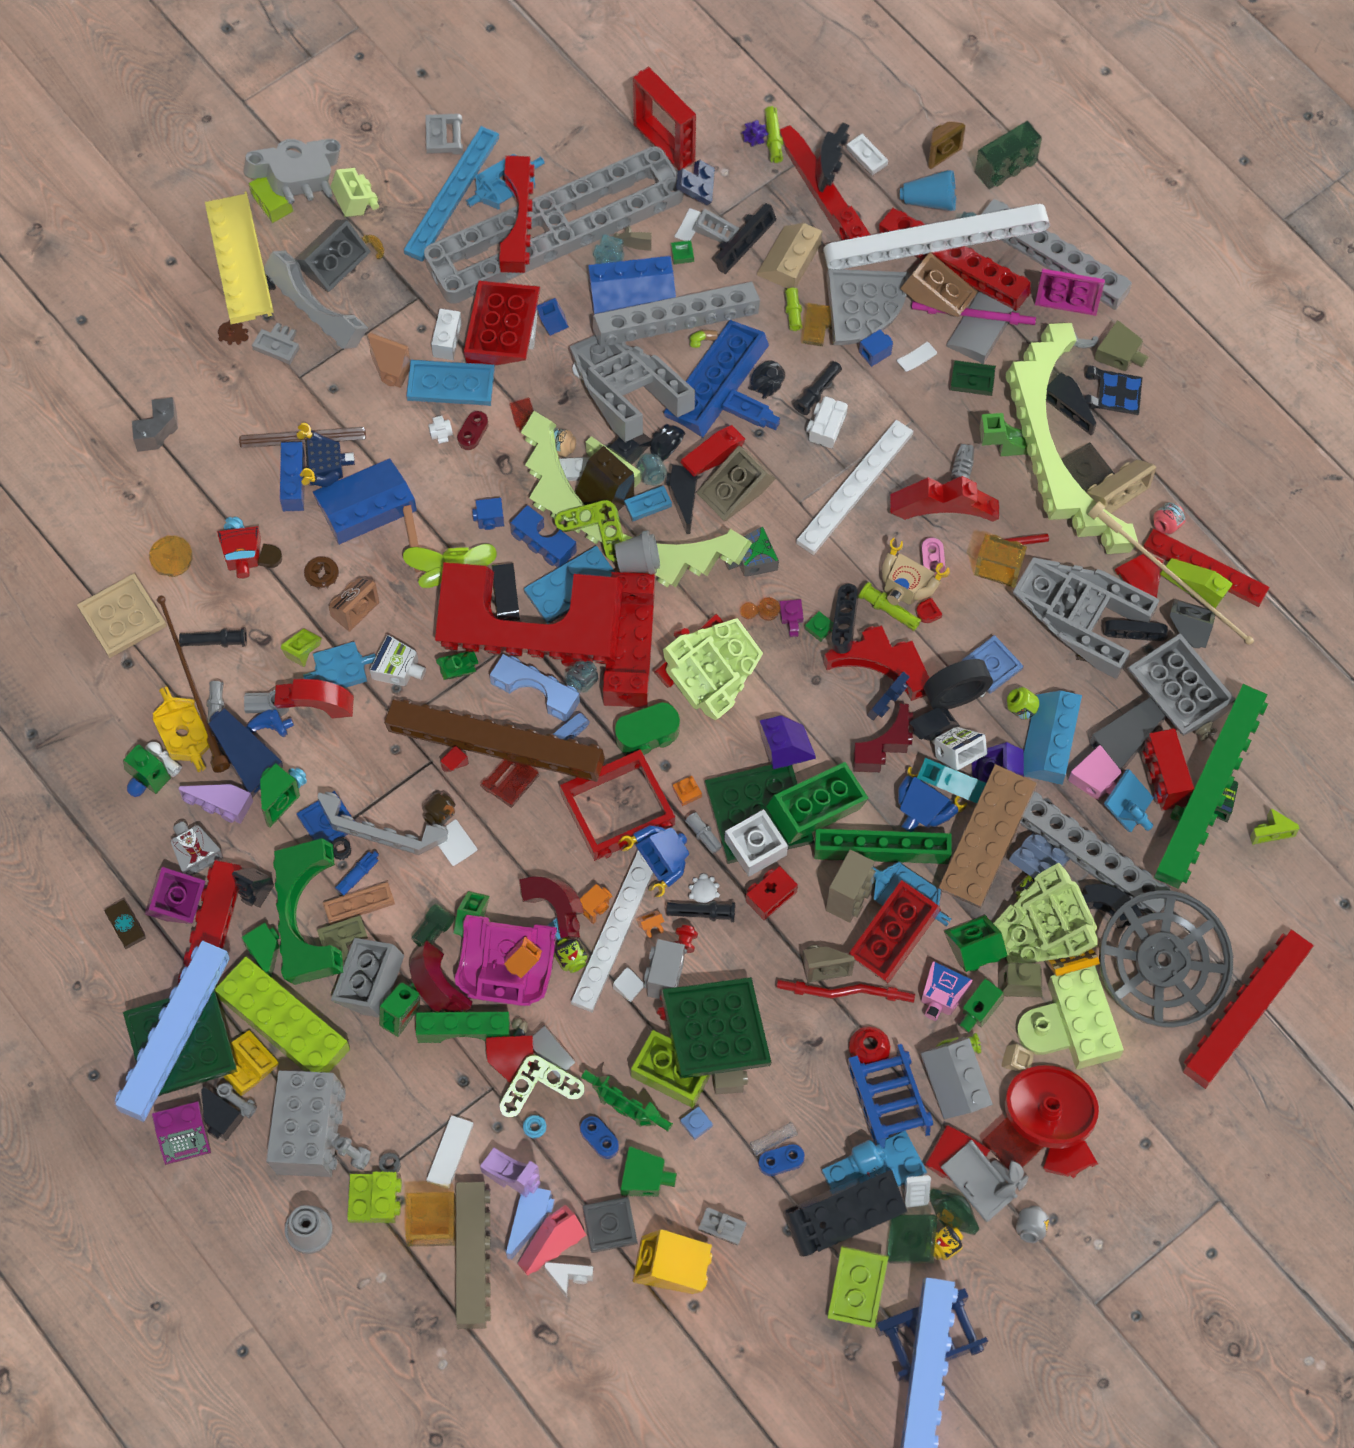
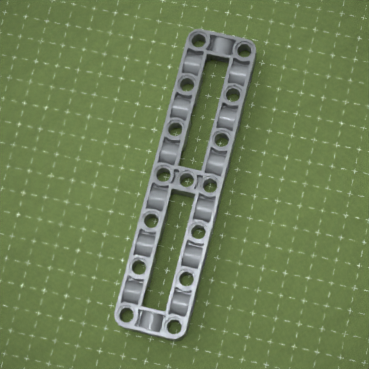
M649 147L534 198L533 211L529 212L528 217H532V228L542 226L545 233L531 239V247H527V252H530V265H526L525 273L680 204L684 193L676 189L677 172L664 151L659 147ZM647 177L648 179H653L656 183L573 221L568 222L564 216L568 212L577 211L591 205L604 196L613 195L633 186L634 183ZM518 206L434 242L425 248L426 267L447 302L455 304L475 296L479 281L504 283L524 274L500 272V253L458 272L453 263L465 258L467 260L487 251L489 247L501 243L514 228L518 218Z

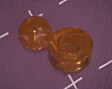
M771 597L762 599L759 606L746 602L740 608V613L745 619H753L759 614L762 619L771 621L777 618L780 612L779 602ZM770 605L773 609H768L766 606Z

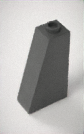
M1150 697L1094 733L1090 744L1094 749L1099 745L1102 746L1121 772H1123L1142 749L1149 734L1156 732L1167 716Z

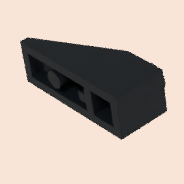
M1060 372L1047 386L1046 401L1092 436L1097 422L1078 384L1075 383L1072 377Z
M672 465L671 473H667L666 485L670 486V495L686 534H691L698 475L693 476L684 466Z

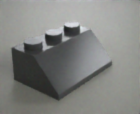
M335 220L295 260L308 278L325 291L330 292L371 251L348 220Z

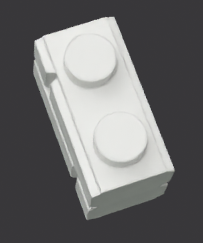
M826 396L823 398L822 403H817L814 415H816L815 420H810L807 427L811 442L833 448L847 414V403L835 401V399Z

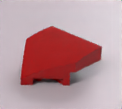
M1144 553L1114 569L1117 575H1121L1124 582L1157 598L1162 569ZM1155 557L1156 559H1158V560L1163 564V561H1164V560Z
M533 1036L486 1038L487 1062L511 1083L524 1059L529 1055H534ZM529 1061L527 1065H529L530 1067L532 1065V1062Z
M1084 1140L1078 1145L1068 1148H1050L1043 1169L1045 1172L1066 1177L1071 1175L1072 1178H1075L1079 1172L1090 1166L1094 1167L1099 1163Z

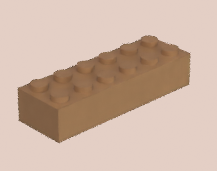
M995 764L939 886L941 891L980 909L982 908L1037 787L1036 782Z

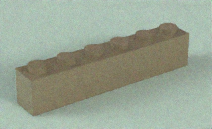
M485 1182L456 1183L457 1329H485L486 1321H491V1307H486V1297H491V1283H486V1274H491V1260L486 1259V1250H491V1238L486 1236V1227L491 1225L490 1212H486V1204L490 1203V1189H486Z

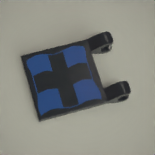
M1088 366L1085 378L1088 380L1100 379L1098 398L1092 395L1084 397L1090 409L1099 408L1139 415L1143 377L1105 371L1095 366Z

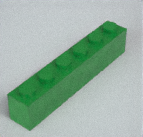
M816 829L814 859L845 860L848 852L852 850L875 862L949 864L951 859V833Z

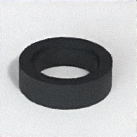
M969 659L947 666L935 673L926 681L924 691L933 709L937 707L953 709L983 695L992 686L993 680L983 660Z

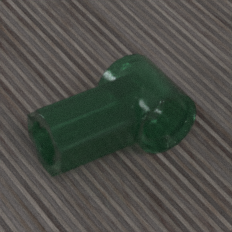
M437 903L434 904L427 912L423 924L411 937L412 941L419 947L425 941L433 944L442 932H446L451 927L455 916Z

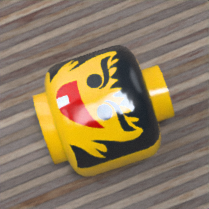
M943 1225L929 1235L927 1246L936 1259L949 1260L963 1248L961 1242L963 1235L957 1227L952 1229L948 1225Z

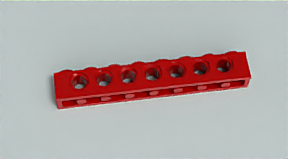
M892 208L880 222L879 234L923 226L925 224L908 216L904 211ZM963 246L931 252L971 287L1015 311L1020 308L1031 293V282L1026 277L1017 275L1009 268L995 263L991 258L978 254L972 248ZM929 253L915 256L923 260Z

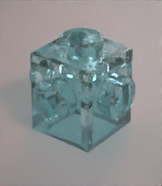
M604 234L600 245L597 244L594 249L593 256L596 257V264L623 261L625 255L623 240Z

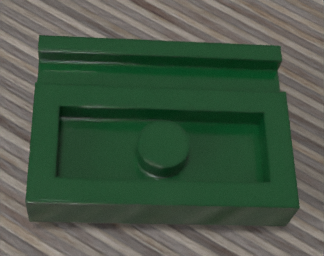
M954 360L950 391L992 396L996 366Z

